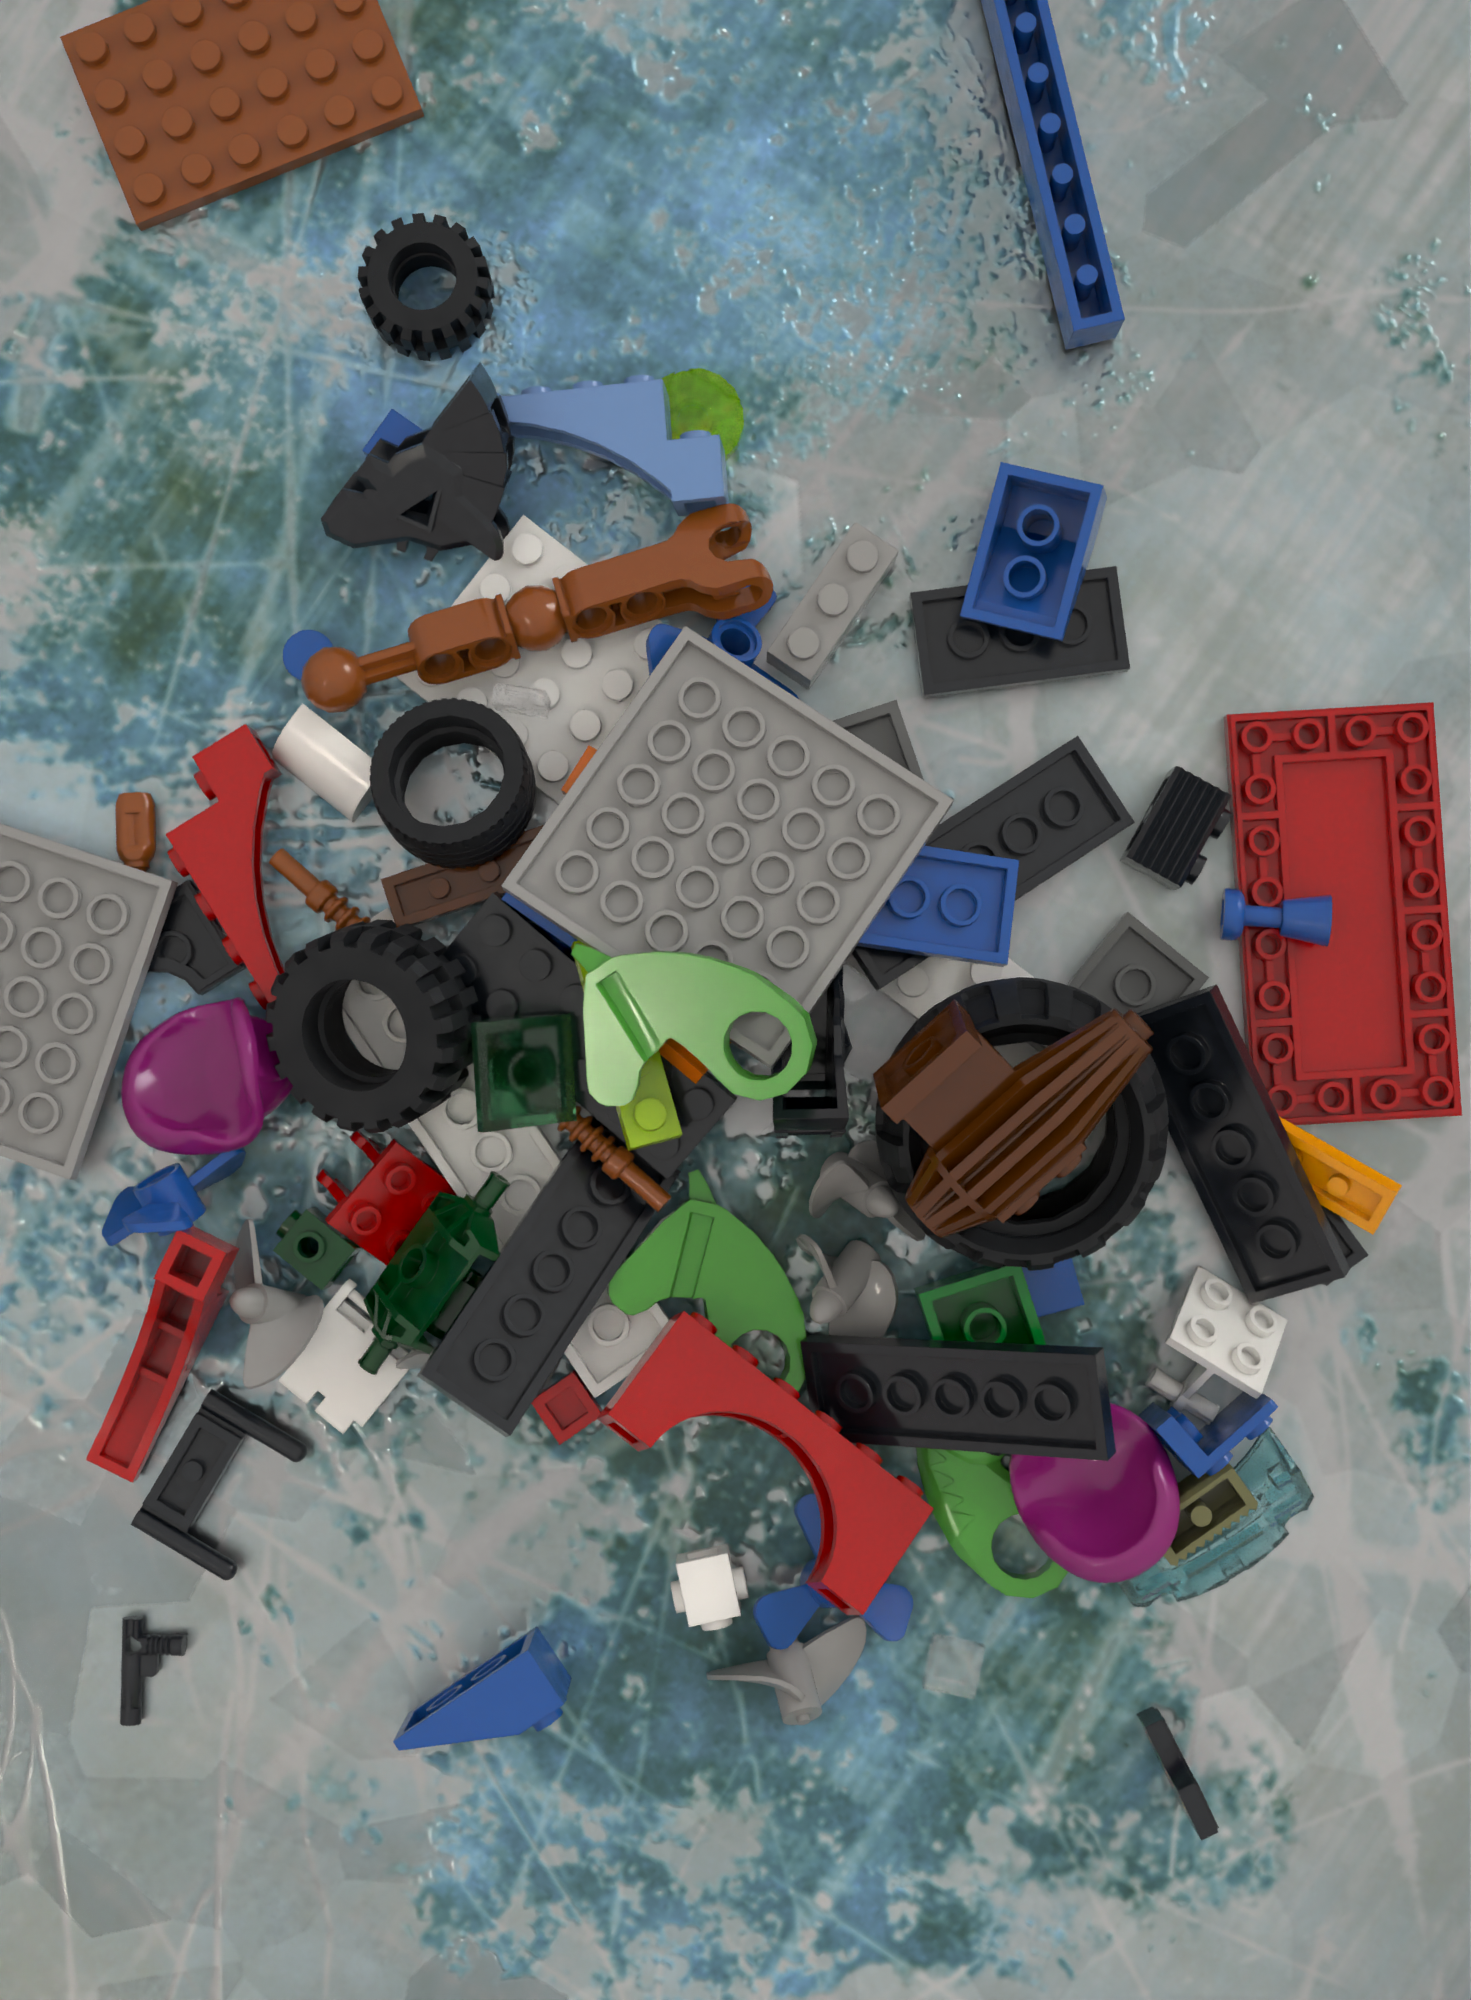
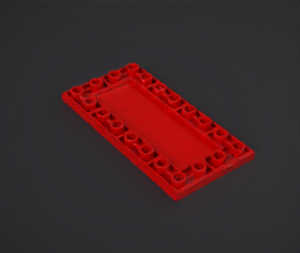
M1434 702L1227 714L1224 716L1228 792L1231 795L1229 808L1232 812L1230 823L1235 889L1240 890L1244 894L1245 905L1281 907V902L1287 899L1324 895L1332 896V926L1327 947L1280 936L1279 928L1244 926L1242 935L1238 938L1245 1045L1278 1116L1294 1125L1462 1116Z

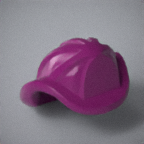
M237 997L199 1005L178 1012L153 1028L139 1041L131 1052L122 1078V1106L127 1122L134 1134L152 1148L181 1155L220 1154L238 1150L250 1144L260 1133L264 1117L280 1106L294 1088L287 1077L281 1080L274 1066L280 1063L276 1051L270 1052L266 1035L273 1032V1024L267 1023L262 1018L250 1015L245 1005V1000Z
M1110 1403L1116 1453L1108 1461L1011 1454L1009 1461L1010 1484L1014 1502L1024 1525L1034 1541L1048 1557L1063 1569L1079 1578L1097 1583H1115L1129 1580L1153 1567L1170 1548L1178 1529L1180 1515L1178 1484L1172 1463L1162 1442L1143 1419L1130 1410Z

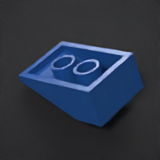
M1001 462L960 617L1063 641L1094 549L1107 501L1104 485Z
M536 1626L409 1712L393 1743L400 1751L520 1735L532 1726L537 1732L541 1731L563 1714L560 1707L567 1700L566 1696L572 1678Z

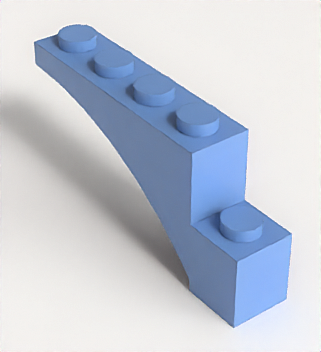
M634 375L624 379V383L603 385L599 381L589 380L575 383L572 389L552 391L549 387L533 386L523 389L520 395L501 396L508 414L512 436L570 446L604 458L637 475L672 501L678 516H687L699 510L729 504L725 450L720 435H711L710 432L704 430H693L682 433L680 439L672 440L669 395L663 379L655 380L654 377L649 375Z

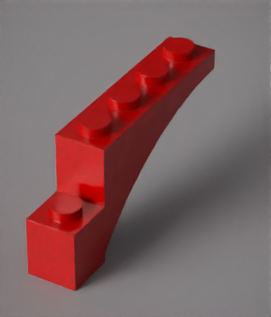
M244 724L192 756L200 771L193 774L197 784L210 801L216 797L219 801L166 833L173 846L167 853L173 865L183 877L191 875L200 890L199 893L194 895L197 904L211 922L216 918L218 919L227 934L226 937L221 939L224 948L236 965L239 966L245 963L254 978L248 984L249 988L261 1007L266 1010L268 1003L277 1000V997L271 994V987L277 975L285 972L272 937L264 899L262 876L263 829L273 781L281 776L282 773L257 732L247 724Z
M194 1226L176 1231L153 1278L155 1279L154 1288L129 1363L85 1460L132 1483L138 1479L229 1293L228 1290L221 1286L240 1248Z

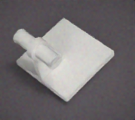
M1198 1265L1193 1271L1165 1342L1198 1364L1182 1383L1156 1367L1149 1375L1145 1387H1149L1170 1400L1169 1406H1173L1178 1412L1184 1409L1209 1425L1216 1417L1220 1406L1196 1393V1391L1215 1373L1257 1399L1263 1392L1288 1320L1259 1302L1250 1304L1245 1293Z

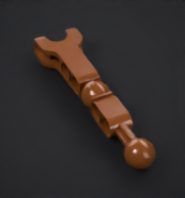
M732 503L722 504L689 514L677 526L674 535L666 541L577 568L568 572L560 579L558 577L552 578L555 590L542 585L525 586L514 593L506 605L502 594H499L494 599H475L425 614L410 624L408 628L409 642L360 657L353 651L343 647H323L313 654L303 666L302 689L307 699L316 708L329 713L346 712L360 702L367 692V685L416 670L421 680L428 684L449 683L498 668L512 658L515 660L520 659L521 655L518 647L529 651H547L560 643L567 632L569 633L571 643L578 641V638L590 639L685 611H695L713 619H730L754 611L768 603L773 592V582L764 565L755 559L725 561L746 549L751 539L752 526L746 511L741 506ZM731 527L728 530L721 531L724 528Z

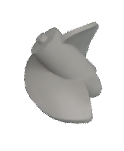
M866 1140L857 1143L848 1154L846 1152H836L826 1159L821 1167L820 1177L813 1187L809 1199V1212L813 1218H820L835 1200L842 1198L867 1217L887 1218L893 1225L916 1241H922L925 1238L924 1231L904 1211L892 1192L880 1162L876 1141Z
M246 1219L241 1227L235 1246L240 1249L234 1259L236 1291L230 1297V1306L243 1322L250 1324L245 1353L243 1383L245 1388L253 1389L278 1378L295 1362L316 1332L322 1319L324 1305L323 1300L317 1295L307 1296L263 1285L254 1222L252 1219Z
M800 1234L796 1238L797 1244L801 1250L815 1257L824 1275L812 1290L813 1299L810 1305L812 1320L818 1324L828 1323L829 1335L882 1338L896 1312L898 1287L894 1274L887 1265L881 1262L879 1254L870 1245L862 1241L852 1240L838 1257L822 1253L820 1247L810 1237Z
M854 1615L823 1631L804 1644L800 1643L798 1638H796L786 1649L777 1650L769 1646L770 1651L766 1655L767 1660L713 1670L706 1673L707 1679L752 1682L774 1687L783 1723L787 1725H806L822 1714L821 1706L839 1689L860 1658L866 1643L865 1621L859 1615Z

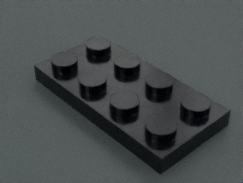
M1116 566L1086 570L1063 641L960 617L968 585L910 593L909 599L923 698L1122 673L1130 669Z

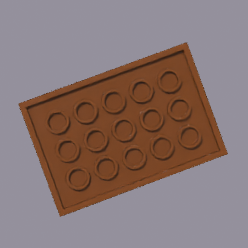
M150 0L60 37L135 223L141 231L424 117L419 100L377 0Z

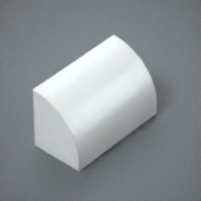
M302 703L279 735L272 751V758L351 822H354L373 799L370 787L372 758Z

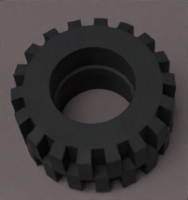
M424 213L412 214L413 223L405 225L400 217L391 221L393 231L387 234L381 228L373 236L377 244L375 249L367 245L364 249L362 257L366 266L358 267L357 277L362 288H359L362 303L381 338L389 346L394 343L398 353L409 357L411 351H414L418 359L423 361H430L431 352H438L441 360L452 358L449 349L458 346L462 353L471 347L469 337L473 334L480 339L486 330L483 323L484 318L491 320L494 309L491 299L495 298L494 286L485 256H483L481 247L474 236L469 239L466 229L457 222L450 228L444 216L435 214L433 222H427ZM439 267L449 271L456 277V284L449 298L435 308L427 310L412 309L398 300L403 282L411 273L418 269Z

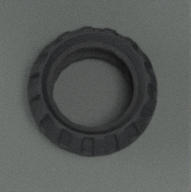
M1016 977L985 981L964 988L929 1009L904 1035L892 1056L954 999L970 1014L975 1029L993 1047L1023 1042H1034L1050 1046L1110 1011L1112 1008L1082 990L1045 979ZM1149 1054L1106 1112L1105 1135L1090 1165L1064 1188L1039 1196L1036 1203L1028 1211L1021 1215L1013 1214L1004 1223L999 1219H995L940 1238L924 1225L905 1199L907 1190L929 1144L904 1119L896 1124L881 1109L878 1097L875 1113L877 1148L888 1184L904 1211L907 1212L924 1233L945 1249H952L970 1258L975 1263L998 1269L1002 1266L1026 1267L1029 1271L1054 1268L1055 1263L1079 1255L1084 1258L1104 1247L1106 1241L1123 1226H1129L1145 1206V1201L1155 1181L1160 1177L1166 1156L1169 1123L1168 1105L1162 1079L1151 1054Z

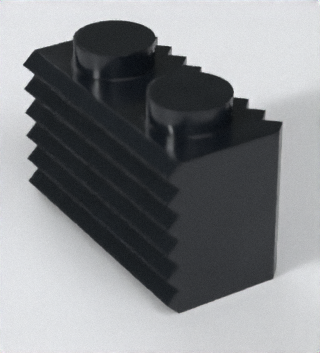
M1175 766L1165 776L1120 861L1172 890L1181 888L1184 882L1192 885L1207 861V857L1200 854L1209 836L1217 840L1231 818L1232 812L1225 809L1231 795L1193 775L1191 772L1185 771L1182 767Z

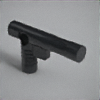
M142 1616L122 1618L120 1724L123 1726L141 1724L142 1676L153 1677L158 1674L159 1655L184 1656L187 1647L186 1635L166 1636V1634H163L161 1636V1634H157L156 1636L155 1634H143L144 1617ZM131 1637L140 1642L142 1646L140 1650H131Z

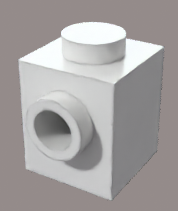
M728 1543L677 1554L676 1568L679 1580L671 1582L676 1613L686 1612L689 1627L701 1625L703 1631L718 1630L733 1624L732 1618L741 1616L740 1600L749 1598L743 1566L733 1568Z

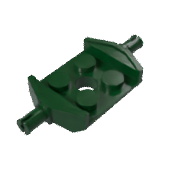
M491 1171L475 1197L466 1194L462 1198L439 1192L363 1300L374 1325L371 1331L376 1338L361 1359L358 1360L361 1368L370 1374L376 1375L391 1351L397 1349L398 1346L430 1355L434 1347L426 1340L423 1334L429 1325L436 1320L441 1308L460 1281L468 1275L472 1264L479 1255L492 1261H496L500 1256L495 1224L491 1217L493 1213L491 1208L494 1207L506 1188L510 1186L507 1179Z

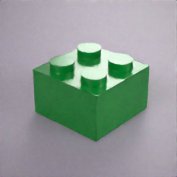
M982 1266L914 1288L930 1340L1046 1345L1022 1267L1002 1266L998 1269Z

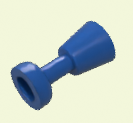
M1224 888L1220 913V940L1233 941L1238 939L1242 935L1244 926L1279 928L1280 936L1327 947L1332 926V896L1324 895L1287 899L1281 902V907L1245 905V896L1240 890Z

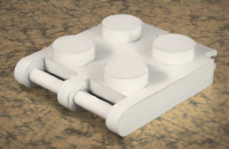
M350 1278L324 1307L322 1319L310 1342L279 1379L282 1385L305 1404L309 1403L318 1391L324 1395V1400L316 1408L315 1412L342 1434L347 1431L354 1421L361 1427L367 1423L410 1370L396 1368V1362L403 1356L414 1352L413 1350L408 1352L400 1346L397 1349H393L376 1375L370 1374L360 1367L358 1360L361 1359L376 1337L371 1331L374 1326L372 1321L359 1308L352 1306L346 1301L347 1298L351 1299L368 1313L363 1301L365 1297L355 1290L357 1284Z

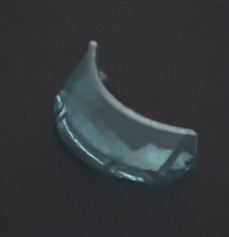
M1268 1427L1258 1436L1253 1446L1233 1468L1258 1502L1257 1510L1249 1509L1248 1516L1240 1515L1239 1523L1232 1522L1231 1529L1223 1528L1222 1535L1214 1534L1213 1541L1205 1540L1204 1547L1197 1546L1195 1554H1187V1560L1179 1559L1178 1566L1170 1565L1163 1556L1153 1567L1129 1580L1117 1582L1133 1607H1149L1160 1597L1173 1594L1177 1602L1209 1592L1229 1582L1230 1579L1243 1571L1252 1568L1289 1535L1285 1528L1286 1523L1296 1514L1308 1510L1314 1495L1301 1470L1271 1427Z

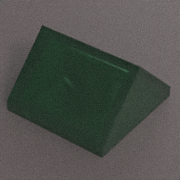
M570 1014L490 1017L471 1023L478 1132L577 1121Z

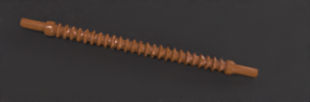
M284 848L278 850L270 859L269 864L306 896L305 904L318 914L324 912L325 922H336L335 931L362 921L370 923V917L360 918L358 916L360 912L358 907L349 908L347 906L349 902L347 897H337L338 889L328 880H318ZM481 1026L482 1032L472 1037V1041L478 1043L480 1047V1061L490 1060L492 1063L490 1066L491 1071L501 1070L503 1073L502 1081L510 1079L514 1082L513 1091L521 1089L526 1093L524 1101L534 1100L537 1103L535 1106L536 1111L539 1112L544 1109L548 1113L546 1116L548 1122L555 1119L559 1123L557 1127L559 1132L565 1129L569 1131L568 1139L570 1142L579 1140L581 1142L580 1151L590 1150L593 1153L591 1161L596 1162L600 1160L603 1163L602 1171L611 1179L619 1177L657 1212L668 1203L672 1196L633 1162L635 1155L631 1151H628L623 1145L617 1148L613 1144L615 1142L614 1136L608 1138L603 1136V1126L595 1128L591 1125L592 1116L584 1118L580 1115L581 1106L572 1108L568 1104L570 1102L569 1096L561 1098L557 1094L559 1091L558 1086L550 1088L546 1084L548 1081L547 1076L537 1077L535 1074L537 1067L533 1065L529 1068L524 1065L526 1060L524 1056L515 1057L513 1055L514 1048L511 1045L504 1047L502 1045V1037L497 1036L494 1038L491 1035L492 1029L489 1026L484 1028Z

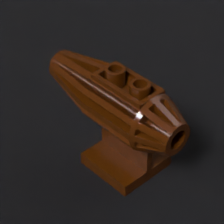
M954 999L873 1074L881 1109L896 1124L904 1119L929 1144L905 1195L906 1202L927 1228L940 1238L995 1219H999L1004 1223L1013 1214L1021 1215L1028 1211L1038 1200L1040 1190L1055 1177H1065L1080 1163L1082 1153L1087 1149L1084 1143L1152 1052L1153 1048L1147 1041L1154 1034L1151 1028L1133 1009L1130 1008L1125 1014H1122L1114 1007L1095 1020L1012 1067L975 1029L970 1014Z

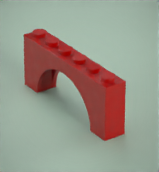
M685 1311L672 1316L597 1419L638 1452L651 1448L666 1431L688 1418L700 1416H720L740 1420L765 1431L775 1438L794 1456L803 1468L812 1485L819 1506L821 1519L820 1548L813 1570L805 1583L844 1614L864 1615L934 1509L921 1499L924 1492L906 1477L897 1475L895 1478L880 1466L883 1460L875 1451L861 1443H856L854 1446L839 1434L842 1428L832 1417L819 1410H815L813 1413L798 1401L800 1398L799 1392L790 1384L776 1377L771 1380L756 1368L759 1364L758 1360L747 1350L738 1345L729 1347L715 1336L718 1331L717 1328L704 1316L696 1312H692L689 1315Z

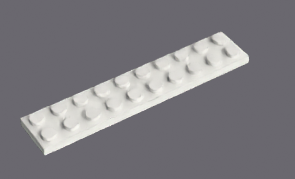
M387 907L371 918L370 921L380 919L393 920L394 922L390 908ZM352 980L345 992L342 1010L343 1022L348 1036L361 1055L367 1060L386 1069L398 1070L403 1062L406 1051V1031L398 1009L391 999L375 986L363 981ZM478 1051L476 1062L466 1067L468 1068L469 1076L463 1085L451 1092V1097L442 1104L408 1124L457 1196L464 1198L466 1194L475 1197L491 1171L500 1174L508 1180L510 1186L506 1188L494 1207L491 1208L493 1211L491 1217L494 1220L500 1252L561 1159L516 1092L513 1091L509 1082L501 1080L503 1074L501 1070L491 1071V1061L488 1059L480 1061L479 1055L481 1053ZM606 1287L564 1354L593 1397L596 1398L630 1374L669 1321V1317L658 1302L648 1310L634 1316L625 1314L611 1302Z

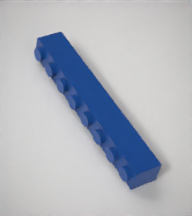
M981 0L1065 350L1114 339L1125 317L1048 0Z

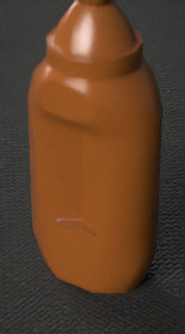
M146 792L119 794L115 805L117 854L124 865L147 872L150 869V862L154 858L156 851L154 800L151 793Z

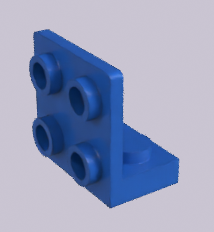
M1243 1391L1217 1414L1209 1425L1206 1424L1201 1430H1198L1183 1413L1180 1414L1173 1406L1165 1411L1152 1402L1138 1416L1154 1430L1172 1456L1199 1479L1205 1473L1212 1476L1223 1469L1233 1457L1230 1450L1245 1437L1248 1440H1252L1262 1434L1273 1422L1270 1415L1278 1408V1405L1263 1393L1255 1399Z

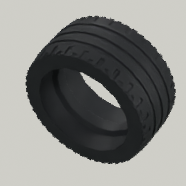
M441 698L442 700L436 699L429 703L425 702L420 706L413 707L410 711L404 712V715L401 717L399 716L389 726V729L385 730L382 739L380 738L378 741V746L375 747L370 766V787L375 807L394 839L418 859L420 858L422 861L434 866L439 865L442 868L449 867L451 869L459 867L463 869L469 866L476 867L475 865L485 864V862L492 861L495 857L501 856L505 850H509L510 846L518 841L517 839L522 836L529 820H531L536 800V784L532 763L516 731L491 708L462 698L461 700L457 698ZM466 743L486 747L498 756L503 765L504 772L500 791L485 811L467 822L447 826L423 823L415 819L406 807L404 795L410 775L424 758L440 748Z

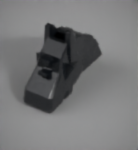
M479 362L436 418L432 427L407 436L399 446L382 438L379 439L366 456L363 464L357 472L353 473L321 517L326 536L352 548L397 543V550L404 553L409 547V541L427 547L424 559L431 562L439 550L443 551L473 545L494 561L502 558L504 554L503 540L510 532V526L506 515L500 508V504L512 474L510 469L515 453V438L511 435L508 414L501 395H497L493 382L481 362ZM433 494L432 499L427 498L428 496Z
M843 966L810 1013V1019L817 1038L812 1067L791 1089H825V1096L787 1097V1094L773 1097V1123L776 1138H788V1135H830L831 1138L842 1137L846 1132L849 1113L844 1063L852 1049V1045L844 1023ZM792 1041L774 1068L771 1069V1074L780 1072L787 1066L792 1054Z

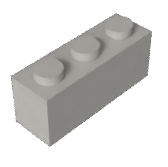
M855 522L767 650L766 662L807 690H810L894 566L899 551Z

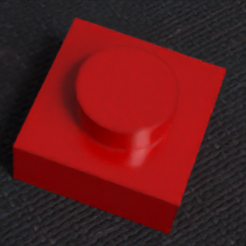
M575 1369L538 1394L531 1403L559 1445L597 1420V1417L603 1411Z

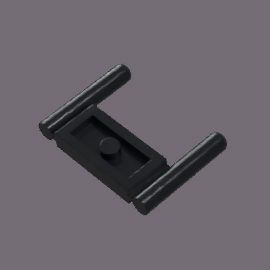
M211 1389L142 1503L143 1505L135 1515L131 1525L227 1581L232 1579L237 1573V1563L188 1534V1531L198 1518L246 1434L293 1462H300L305 1458L307 1446L219 1392Z

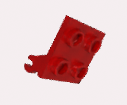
M358 1130L353 1132L349 1138L367 1155L374 1166L352 1192L336 1177L333 1179L325 1169H322L316 1175V1179L338 1202L337 1206L326 1217V1222L387 1266L439 1192L457 1195L443 1175L395 1139L382 1150L373 1140L367 1139Z

